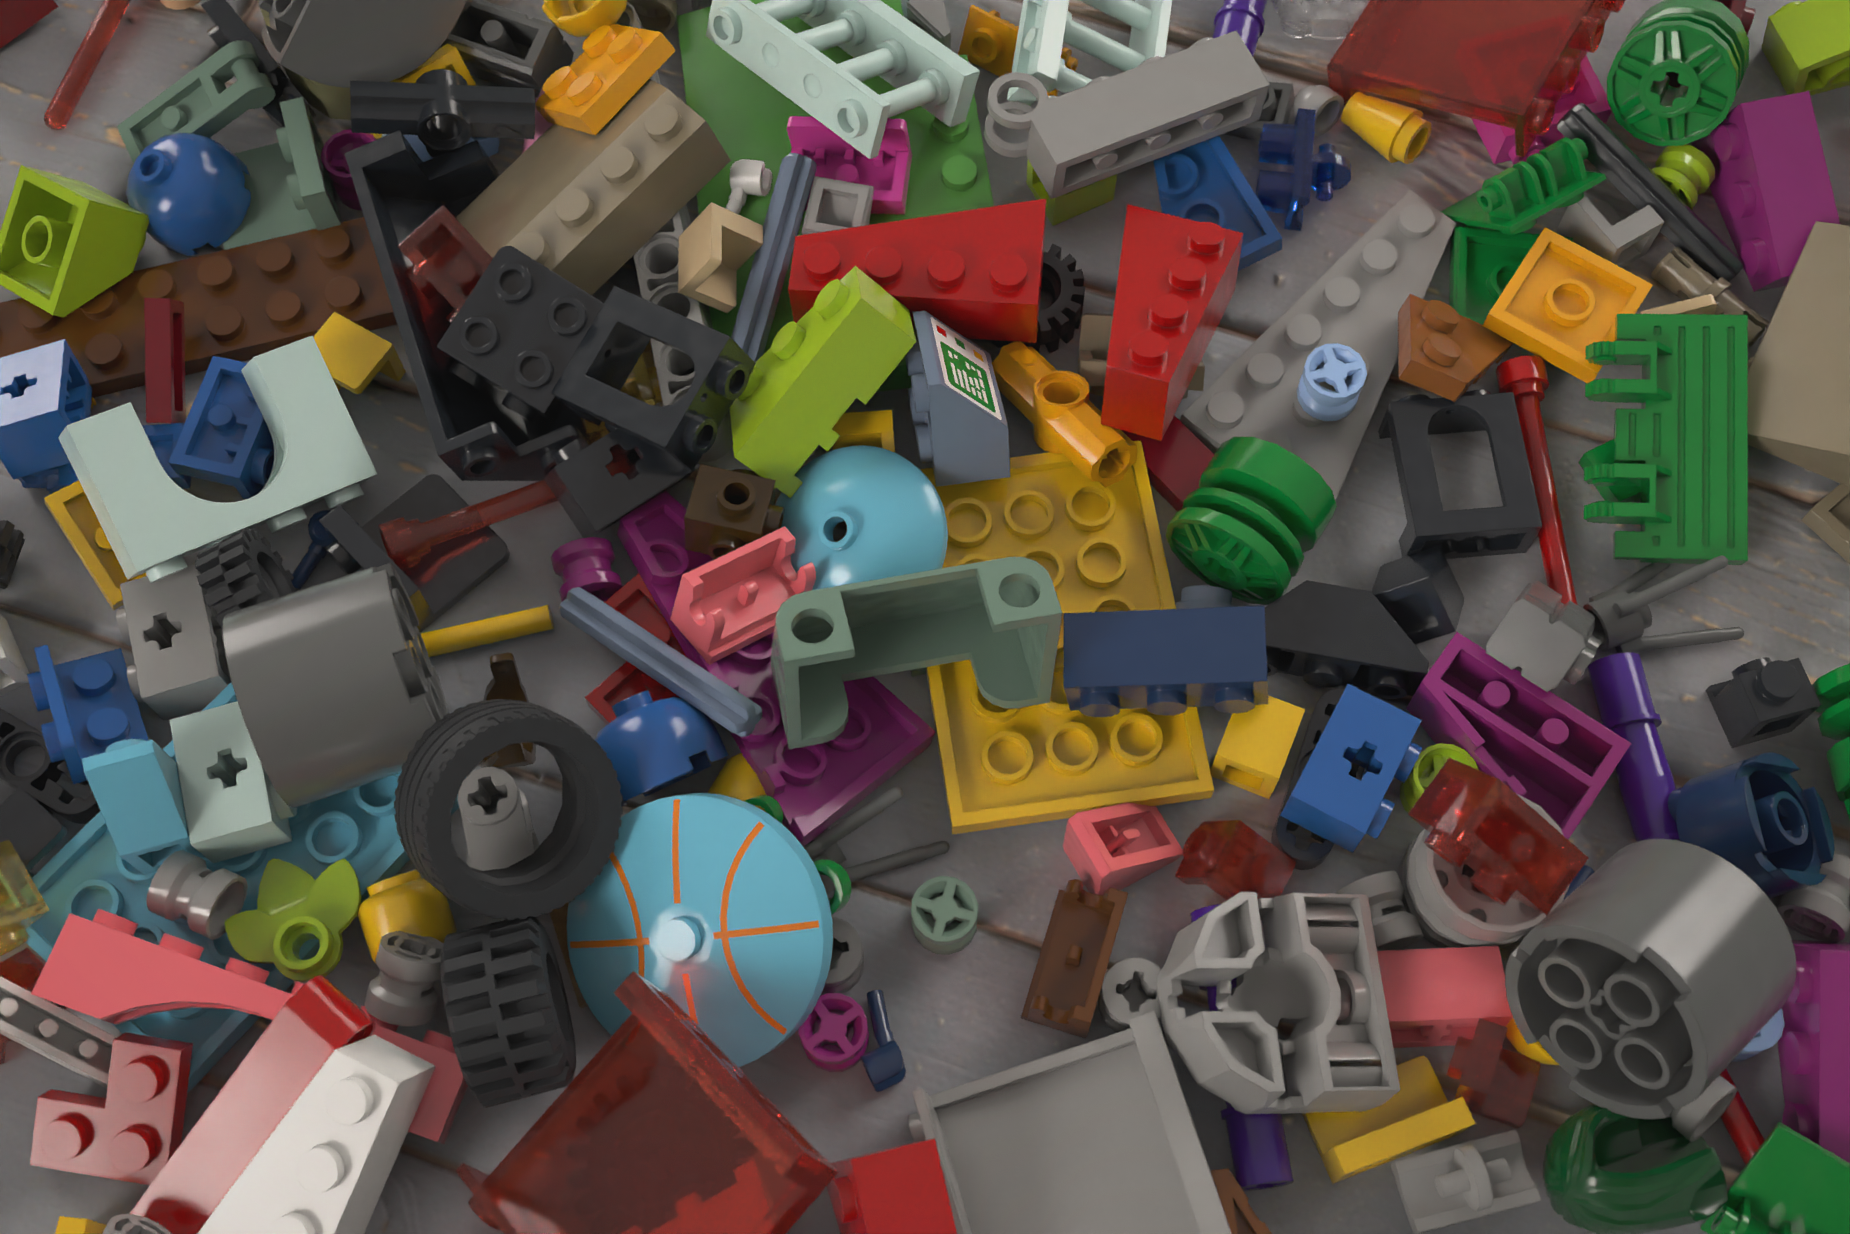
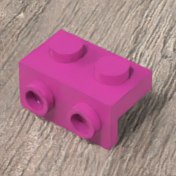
M790 116L788 118L787 132L792 147L791 153L801 154L814 160L817 166L815 176L873 186L874 194L871 214H905L912 162V150L905 120L887 119L879 154L869 159L813 116ZM808 197V200H807V204H806V207H805V211L807 210V206H808V202H809V197Z

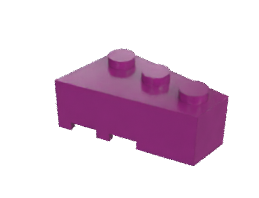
M1809 91L1741 103L1728 112L1725 120L1706 137L1691 142L1693 147L1702 151L1711 160L1715 168V178L1709 187L1737 254L1744 263L1743 269L1754 292L1786 286L1816 221L1840 224Z
M1458 632L1455 633L1427 673L1406 707L1412 716L1422 720L1420 723L1421 727L1436 744H1454L1466 750L1475 760L1480 772V784L1476 792L1485 789L1514 792L1538 804L1561 828L1566 843L1631 745L1629 741L1554 693L1546 692L1521 676V672L1518 670H1512L1486 653L1485 649Z
M1792 940L1796 956V978L1788 1000L1781 1007L1785 1025L1782 1036L1777 1041L1785 1104L1782 1124L1850 1163V942Z

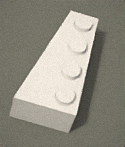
M376 1035L336 1049L197 1234H364L436 1066Z

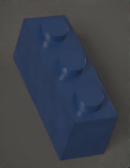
M1265 606L1064 613V691L1070 710H1080L1082 714L1090 717H1110L1117 715L1120 709L1147 708L1148 712L1156 715H1176L1185 712L1187 707L1214 706L1217 711L1223 713H1243L1254 709L1255 705L1268 704Z

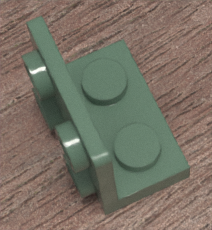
M303 97L280 102L285 127L276 129L277 143L234 153L248 168L249 175L244 173V187L251 191V201L241 225L223 243L224 250L317 228V230L341 225L342 220L333 182L322 164L321 151L324 146L323 140Z

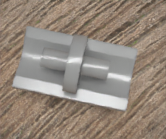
M1517 1129L1404 1158L1390 1164L1413 1234H1422L1541 1201L1537 1186L1526 1166Z

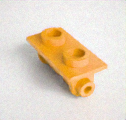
M971 5L958 55L967 54L968 61L999 77L1011 73L1019 27L1000 18V13L996 10L987 12L975 5ZM1063 47L1061 58L1065 61V67L1076 71L1078 59L1071 56V49ZM1054 89L1051 92H1047L1048 96H1057L1059 90Z

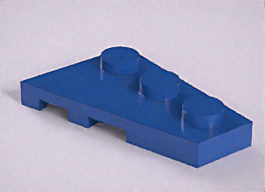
M1219 135L1153 160L1162 213L1197 222H1211L1222 228L1244 233L1238 271L1282 250V236Z

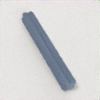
M789 153L782 159L763 225V245L755 253L731 336L754 362L764 354L793 253L795 236L799 232L817 169L814 160L797 153Z
M581 587L569 590L566 599L560 604L559 611L563 618L730 732L736 733L740 737H747L753 733L755 725L762 719V709L759 705Z

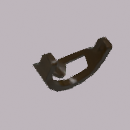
M509 652L492 655L490 657V668L493 679L486 687L484 700L503 699L529 702L521 682L514 655ZM530 742L510 744L483 758L481 768L496 767L501 769L531 765L536 761V744Z

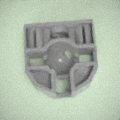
M1239 892L1178 931L1167 961L1157 978L1162 1028L1167 1045L1178 1053L1199 1086L1229 1102L1236 1111L1244 1114L1367 1111L1383 1105L1400 1091L1368 895L1291 893L1257 900L1256 892ZM1260 920L1263 921V928H1264V935H1265V942H1266V950H1265V948H1264V941H1263V935H1262V928H1261V921H1260ZM1349 922H1358L1359 927H1350ZM1236 977L1237 986L1231 990L1230 982ZM1182 986H1217L1216 1006L1218 1011H1202L1186 1017L1185 1008L1178 1007L1177 996L1183 993ZM1279 1022L1295 1024L1287 1041L1277 1037V1030L1275 1028L1278 1027ZM1280 1055L1283 1057L1288 1097L1285 1099H1278L1285 1092ZM1372 1061L1382 1062V1067L1366 1066L1372 1064Z

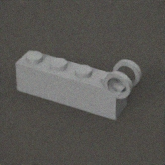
M1233 31L1217 38H1203L1189 48L1163 58L1160 56L1149 58L1138 67L1112 77L1100 76L1090 81L1085 87L1058 97L1054 95L1048 96L1044 85L1032 75L1020 72L1004 74L997 78L989 88L987 99L989 113L985 120L984 136L990 148L1000 155L1012 158L1027 156L1048 195L1053 199L1258 121L1270 83L1238 32ZM1021 87L1034 94L1038 105L1034 109L1022 102L1011 101L999 104L997 98L1001 92L1008 88ZM996 123H999L1010 129L1030 128L1029 139L1021 143L1006 142L998 137L994 126Z

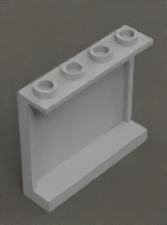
M1155 1010L1127 1019L1130 1029L933 1095H929L922 1088L912 1091L918 1112L908 1115L910 1131L914 1142L935 1138L957 1234H1232Z

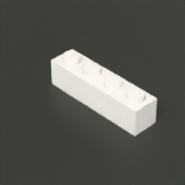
M0 976V1034L107 1088L112 1044L116 1036L41 997L32 995L30 991Z

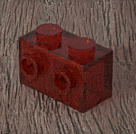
M444 206L397 246L412 265L404 272L409 280L428 300L439 293L454 309L446 316L450 323L453 322L493 259Z
M1452 758L1446 761L1408 813L1411 818L1430 833L1424 840V844L1429 849L1458 868L1465 862L1475 871L1469 882L1486 896L1503 906L1512 897L1548 915L1589 859L1499 778Z

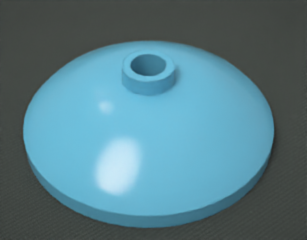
M865 445L848 446L818 456L795 474L803 483L794 495L789 498L781 492L775 504L776 506L784 507L782 527L785 526L796 538L795 553L791 555V563L797 573L800 567L810 562L815 566L816 580L812 590L941 569L943 567L947 550L948 529L945 510L940 496L929 478L917 466L887 449ZM845 521L847 533L842 540L835 542L833 530L838 523Z

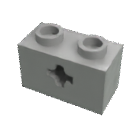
M195 563L188 564V568L153 583H150L146 576L120 584L124 608L117 610L116 618L123 640L128 646L132 647L135 663L127 667L129 686L137 702H145L163 720L204 709L232 682L224 649L223 626L220 627L214 618L217 615L214 607L208 606L204 599V595L208 593L206 589L199 586L197 576L201 573L195 568Z

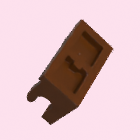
M1072 879L1068 881L1065 891L1059 889L1021 1019L1086 1039L1128 893L1110 887L1104 891V895H1096L1083 890L1084 884L1081 880Z

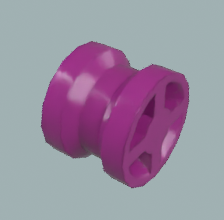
M599 537L580 538L560 546L553 552L551 561L554 572L563 579V584L559 590L562 602L566 599L568 591L576 587H581L603 602L623 587L620 575L612 571L611 565L615 560L612 543L609 540Z
M827 993L819 997L814 1009L799 1028V1037L807 1058L816 1067L828 1072H843L859 1063L861 1060L860 1056L866 1053L869 1046V1028L862 1007L853 998L840 993ZM848 1025H851V1026L848 1028V1034H847V1037H846L847 1026H848ZM825 1041H827V1042H830V1043H837L838 1046H837V1045H830V1044H827V1043H826L825 1045L821 1046V1044H823Z

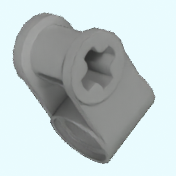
M482 767L471 772L462 782L458 792V804L467 844V865L481 871L507 868L533 854L540 845L534 832L528 801L524 793L517 787L513 777L505 770L496 767ZM500 793L503 799L497 802L498 812L488 815L484 809L491 806L490 796Z

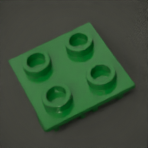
M1564 137L1539 151V153L1532 154L1526 159V162L1520 161L1503 172L1485 180L1482 189L1445 208L1441 212L1453 221L1465 223L1467 227L1480 226L1499 230L1505 235L1518 234L1534 227L1537 223L1536 218L1552 209L1567 207L1579 202L1584 198L1586 190L1606 180V176L1603 173L1586 171L1584 160L1588 157V149L1581 139L1574 138L1571 140Z
M1778 1122L1728 1188L1727 1203L1712 1216L1706 1218L1700 1226V1229L1708 1234H1850V1163Z

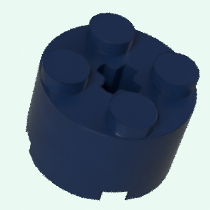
M1766 752L1692 778L1682 788L1673 790L1669 794L1668 808L1677 824L1680 841L1704 848L1727 860L1754 881L1768 898L1821 883L1827 876L1826 874H1819L1821 865L1833 861L1835 850L1832 825L1822 798L1814 786L1802 790L1790 774L1801 769L1781 754Z

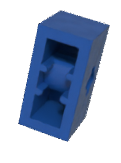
M65 339L0 358V460L13 480L69 464L70 461L58 437L66 425L86 419L91 415L93 388L90 386L89 379Z
M1347 684L1280 816L1352 853L1365 834L1377 839L1395 803L1384 798L1392 779L1395 778L1405 783L1422 750L1421 746L1411 742L1422 720ZM1352 763L1364 768L1361 780L1348 775Z

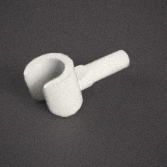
M741 159L733 163L730 168V188L732 192L725 209L739 215L746 203L748 194L766 196L769 193L772 183V172L770 169L764 168L765 163L763 161Z

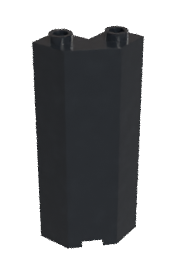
M400 130L344 153L438 456L462 481L544 480L553 467L557 466L552 458L556 452L582 436L591 445L583 418L579 417L565 405L554 423L538 415L532 424L503 406L501 402L507 394L486 382L481 391L451 374L448 370L453 361L437 348L438 343L490 264V261L451 222L500 176L497 168L478 140L423 162Z

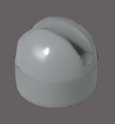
M1323 85L1307 86L1301 89L1295 96L1293 103L1294 117L1300 126L1312 135L1320 136L1330 130L1339 119L1343 111L1344 99L1329 87Z

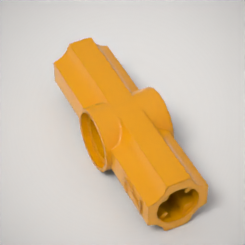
M1015 341L1001 347L999 355L992 362L998 389L1034 424V441L1037 446L1047 452L1064 454L1091 481H1098L1104 488L1123 480L1126 471L1137 460V445L1120 429L1101 424L1102 412L1089 401V384L1086 379L1074 372L1056 370L1033 347H1027L1022 342Z

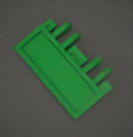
M1617 314L1615 317V341L1593 342L1586 346V360L1597 365H1642V379L1601 378L1585 383V397L1589 401L1641 403V409L1616 408L1614 411V463H1598L1584 467V481L1595 486H1641V503L1596 501L1584 505V519L1587 522L1600 524L1641 525V531H1615L1613 533V559L1640 560L1643 563L1703 564L1722 555L1728 559V565H1743L1748 561V315Z

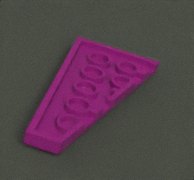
M664 491L620 518L617 536L687 658L761 707L762 719L755 725L753 733L747 737H740L736 733H730L744 758L756 773L766 795L773 797L780 804L783 811L782 824L804 847L930 746L936 731L873 676L843 682L848 700V722L841 734L835 739L822 744L789 749L771 670L774 632L709 665L670 620L682 575L714 559L708 554L685 549L684 517L687 509L667 491Z

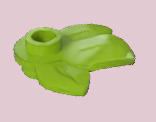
M272 858L268 861L259 884L257 909L234 914L224 921L226 933L233 949L249 962L275 964L280 973L295 982L306 983L318 975L326 977L335 969L341 959L343 952L341 933L358 914L361 903V890L356 871L346 859H341L326 868L315 880L298 866ZM308 940H319L320 948L318 953L309 960H300L299 951L301 946Z

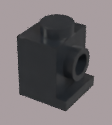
M1764 657L1747 662L1732 671V680L1711 685L1705 690L1731 748L1792 732L1821 706L1799 658L1788 661H1771L1769 657Z

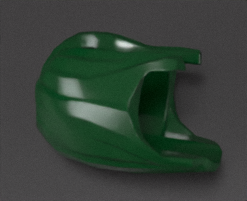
M1591 1104L1568 1117L1549 1138L1546 1145L1545 1159L1543 1161V1180L1547 1197L1551 1198V1206L1557 1214L1563 1215V1220L1569 1224L1596 1234H1641L1693 1224L1712 1216L1728 1201L1725 1174L1713 1147L1709 1148L1702 1136L1693 1142L1689 1141L1672 1126L1671 1117L1661 1119L1632 1118L1614 1113L1596 1104Z

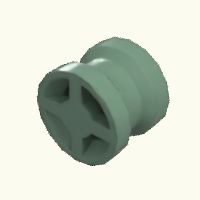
M938 876L927 880L917 889L911 903V927L916 940L923 948L935 954L944 955L959 952L971 943L977 931L978 902L975 893L965 882L955 877ZM955 919L961 921V923L955 922L951 926L946 927V924L952 923Z

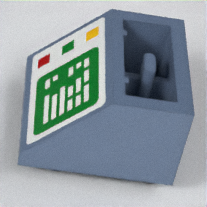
M927 311L913 312L916 343L905 355L908 376H911L912 388L908 389V399L912 425H918L915 426L920 463L931 462L936 487L1011 477L1008 425L990 354Z

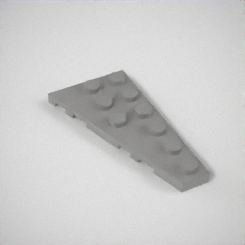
M1409 189L1181 414L1180 421L1214 454L1223 442L1234 436L1255 437L1281 446L1299 456L1315 469L1333 491L1336 501L1398 358V311L1409 294L1424 298L1456 222ZM1339 343L1351 347L1360 354L1366 364L1367 376L1353 411L1347 417L1338 421H1322L1311 417L1302 409L1297 398V388L1308 355L1315 348L1324 344ZM1320 382L1321 386H1324L1326 389L1335 391L1332 385H1329L1326 382Z

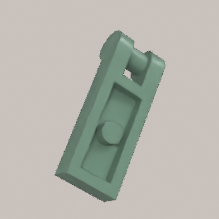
M237 40L225 45L116 126L133 164L149 144L162 136L174 133H193L210 138L247 110L264 107L274 99L275 91L269 78L265 74L259 73L257 69L260 63L259 57L250 42ZM236 77L237 81L226 88L225 83L231 78Z

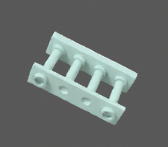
M712 0L706 31L708 39L869 159L878 156L887 119L921 106L949 127L966 121L980 70L881 0H767L758 4H754L750 0ZM799 17L813 28L795 34L780 22ZM839 46L854 58L836 64L820 51ZM879 75L896 89L879 95L862 83V81Z
M1023 0L1011 73L1020 72L1032 75L1044 85L1047 92L1057 89L1066 94L1085 87L1092 79L1065 67V61L1061 58L1063 42L1124 72L1138 67L1149 58L1156 56L1163 58L1166 53L1172 0H1135V2L1132 0H1079L1130 25L1129 47L1072 20V13L1068 11L1069 0ZM1021 87L1009 88L1007 97L1009 101L1022 102L1031 106L1037 100L1034 94L1027 89Z

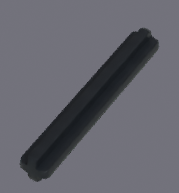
M1578 103L1560 119L1557 124L1558 130L1571 140L1574 138L1581 139L1588 149L1587 159L1601 173L1605 174L1606 178L1638 210L1650 205L1664 221L1660 232L1675 247L1681 248L1696 264L1706 272H1709L1717 280L1723 277L1730 282L1744 266L1743 261L1585 104Z

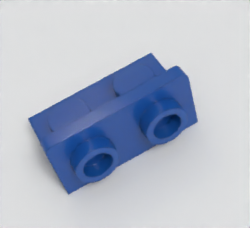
M213 356L168 463L176 474L235 486L245 500L257 495L269 479L274 462L273 440L241 371L247 363Z
M48 644L34 648L40 671L27 674L37 711L51 709L54 720L53 722L41 725L45 744L52 763L61 760L66 761L73 784L87 781L83 769V758L104 753L109 745L127 739L149 740L137 700L134 698L129 686L127 666L121 648L57 665L53 663Z

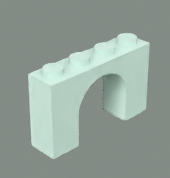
M313 335L257 355L241 370L269 428L274 445V462L269 479L263 489L251 498L228 503L212 502L191 495L180 488L161 466L131 402L66 425L58 437L127 580L146 573L150 583L159 581L188 568L183 557L209 548L247 528L251 530L267 523L271 533H275L307 519L303 510L307 506L325 499L330 510L336 508L339 504L341 506L364 495L360 485L377 475V472Z

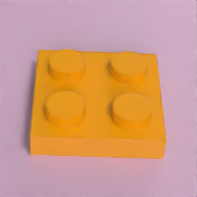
M618 24L603 25L594 30L585 39L582 45L584 52L570 66L558 69L545 81L542 87L544 93L535 102V109L548 123L596 136L676 50L662 32Z
M1544 227L1490 310L1483 327L1543 358L1545 361L1585 383H1589L1596 378L1603 365L1589 363L1586 360V346L1593 342L1615 341L1616 315L1635 314L1653 284Z

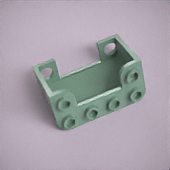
M1006 557L811 590L791 596L781 605L776 614L771 651V670L788 748L795 749L822 744L835 739L844 731L848 722V700L843 683L845 681L969 659L977 686L983 697L990 703L1002 708H1021L1049 703L1062 610L1052 579L1047 570L1038 562L1025 557Z

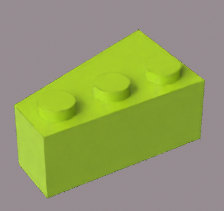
M856 266L840 281L835 279L829 282L818 294L814 306L797 323L794 321L789 322L779 330L772 341L771 348L755 362L756 364L749 375L746 389L734 400L730 407L734 458L760 477L776 480L775 487L791 498L803 483L795 474L817 446L820 445L826 451H829L839 439L840 435L832 428L856 398L866 405L916 343L909 309Z

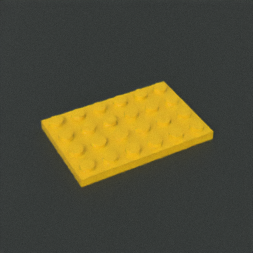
M1141 440L1133 441L1137 445V460L1126 471L1123 480L1105 488L1098 481H1091L1064 454L1052 452L1010 457L1011 477L936 487L933 469H920L934 485L945 510L948 541L942 568L1006 557H1025L1034 560L1042 565L1050 575L1062 610L1049 703L1021 708H1002L990 703L983 697L977 686L970 659L926 667L952 835L1067 819L1077 812L1123 803L1159 806L1208 799L1213 795L1214 786L1197 707H1187L1185 712L1176 715H1156L1148 712L1147 708L1120 709L1117 715L1110 717H1090L1082 714L1080 710H1070L1064 691V613L1176 609Z

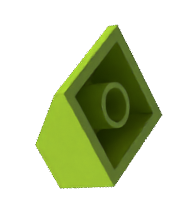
M21 165L0 230V285L51 315L65 317L133 273L139 252L144 247L149 216L82 181Z

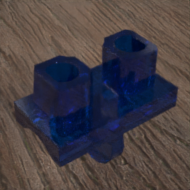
M1298 108L1294 124L1263 123L1260 134L1258 162L1288 165L1287 172L1259 170L1255 194L1265 211L1284 213V229L1301 231L1304 206L1309 204L1311 190L1316 191L1317 200L1330 201L1333 198V191L1347 186L1351 180V163L1347 158L1336 154V147L1333 144H1321L1318 147V153L1313 154L1316 110Z

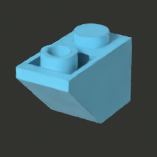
M142 739L118 741L109 745L106 748V752L82 759L84 773L121 858L144 875L156 872L166 858L175 851L185 850L200 858H206L190 844L177 762L152 739L148 741Z

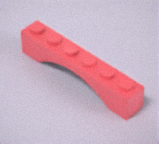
M98 909L92 921L71 913L69 914L31 994L116 1025L151 1013L186 1008L236 1010L273 1020L290 997L304 984L296 981L291 993L284 992L265 985L270 973L267 970L232 957L229 958L225 969L213 966L199 960L204 950L199 945L166 933L163 934L159 945L133 936L139 925L138 923ZM361 1005L360 1009L376 1023L372 1035H376L436 1066L408 1132L445 1144L468 1087L456 1057L452 1038L427 1029L422 1042L397 1033L399 1025L389 1024L375 1018L367 1012L365 1006Z

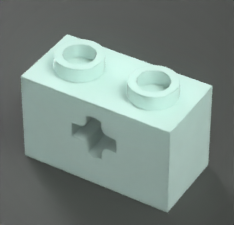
M238 701L171 719L170 726L190 844L209 861L216 863L292 841L288 818L297 815V808L289 807L272 785L254 748Z

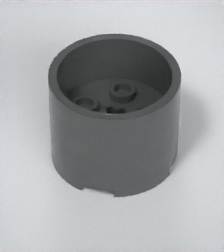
M391 563L379 567L374 566L228 613L223 619V642L226 660L245 725L272 785L282 800L291 808H297L401 773L403 762L405 763L408 759L407 755L415 747L416 741L420 740L424 736L422 734L429 730L436 721L442 720L443 716L449 713L436 667L431 665L425 643L417 628L419 625L418 617L408 593Z
M1649 839L1631 843L1617 851L1523 938L1519 947L1510 954L1505 972V987L1512 1016L1526 1043L1530 1044L1539 1041L1548 1054L1567 1073L1574 1077L1568 1086L1571 1090L1593 1104L1607 1108L1609 1111L1620 1115L1640 1119L1667 1118L1674 1109L1686 1106L1701 1096L1788 1000L1795 983L1796 956L1789 931L1778 910L1759 886L1744 872L1722 857L1693 844L1669 839Z

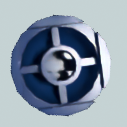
M174 133L162 136L149 144L136 158L128 175L126 195L130 207L148 215L149 224L146 232L153 239L172 252L187 256L197 255L198 253L192 249L200 248L207 243L216 248L226 242L241 225L251 201V191L244 187V173L249 175L247 166L234 153L219 142L193 133Z
M648 690L613 705L612 709L616 719L602 728L595 739L606 752V756L611 760L612 766L618 775L616 778L621 786L620 794L623 800L621 807L628 804L627 800L642 793L646 797L710 767L711 764L706 754L711 762L724 760L729 756L717 729L706 714L677 697L653 701Z

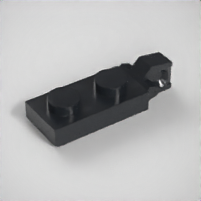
M226 0L205 1L201 6L214 23V26L206 32L219 49L237 40H245L253 45L260 61L257 69L259 73H263L269 78L275 91L274 99L262 108L280 128L285 127L280 102L303 96ZM305 100L307 107L312 115V118H315L317 115L315 114L309 103Z

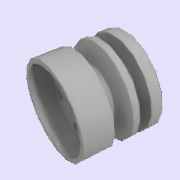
M1488 789L1460 796L1440 812L1410 842L1399 865V877L1405 889L1402 902L1406 912L1416 916L1425 939L1441 948L1499 946V949L1502 950L1530 932L1563 901L1571 883V853L1561 828L1538 804L1514 792ZM1470 871L1474 873V884L1484 889L1479 893L1473 891V881L1470 877L1463 875L1465 872Z

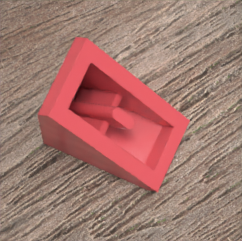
M1123 803L1077 812L1067 821L1063 849L1088 892L1096 895H1104V891L1110 887L1122 890L1176 861L1185 854L1156 806Z

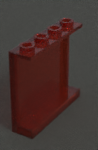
M1370 0L1327 65L1329 88L1343 97L1344 107L1355 93L1361 92L1365 94L1370 92L1515 129L1516 155L1525 157L1537 135L1544 136L1549 130L1555 113V105L1563 93L1569 94L1573 90L1579 76L1582 60L1587 52L1594 53L1597 50L1603 37L1605 22L1611 12L1618 13L1621 10L1625 0Z
M634 971L614 992L632 1014L490 1175L465 1163H462L456 1170L457 1174L473 1193V1196L468 1200L470 1208L483 1222L495 1230H501L504 1234H786L839 1173L669 994Z

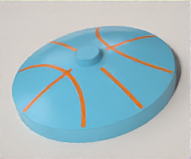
M688 793L666 797L646 803L620 818L622 820L621 827H619L618 831L619 837L614 844L615 849L611 852L608 863L604 865L603 871L600 875L596 876L592 885L587 886L581 895L579 894L574 897L575 899L568 906L567 944L570 962L581 994L591 1012L607 1032L632 1053L648 1062L670 1070H675L677 1067L685 1068L687 1073L708 1074L735 1069L761 1058L782 1045L800 1028L814 1009L823 991L832 958L833 926L829 900L819 872L807 851L797 838L770 814L742 800L719 794Z

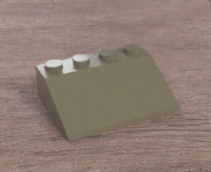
M649 79L596 136L553 124L451 223L490 262L500 248L512 246L580 289L593 295L731 160L705 119L668 88Z
M1816 221L1748 369V445L1849 487L1850 226Z

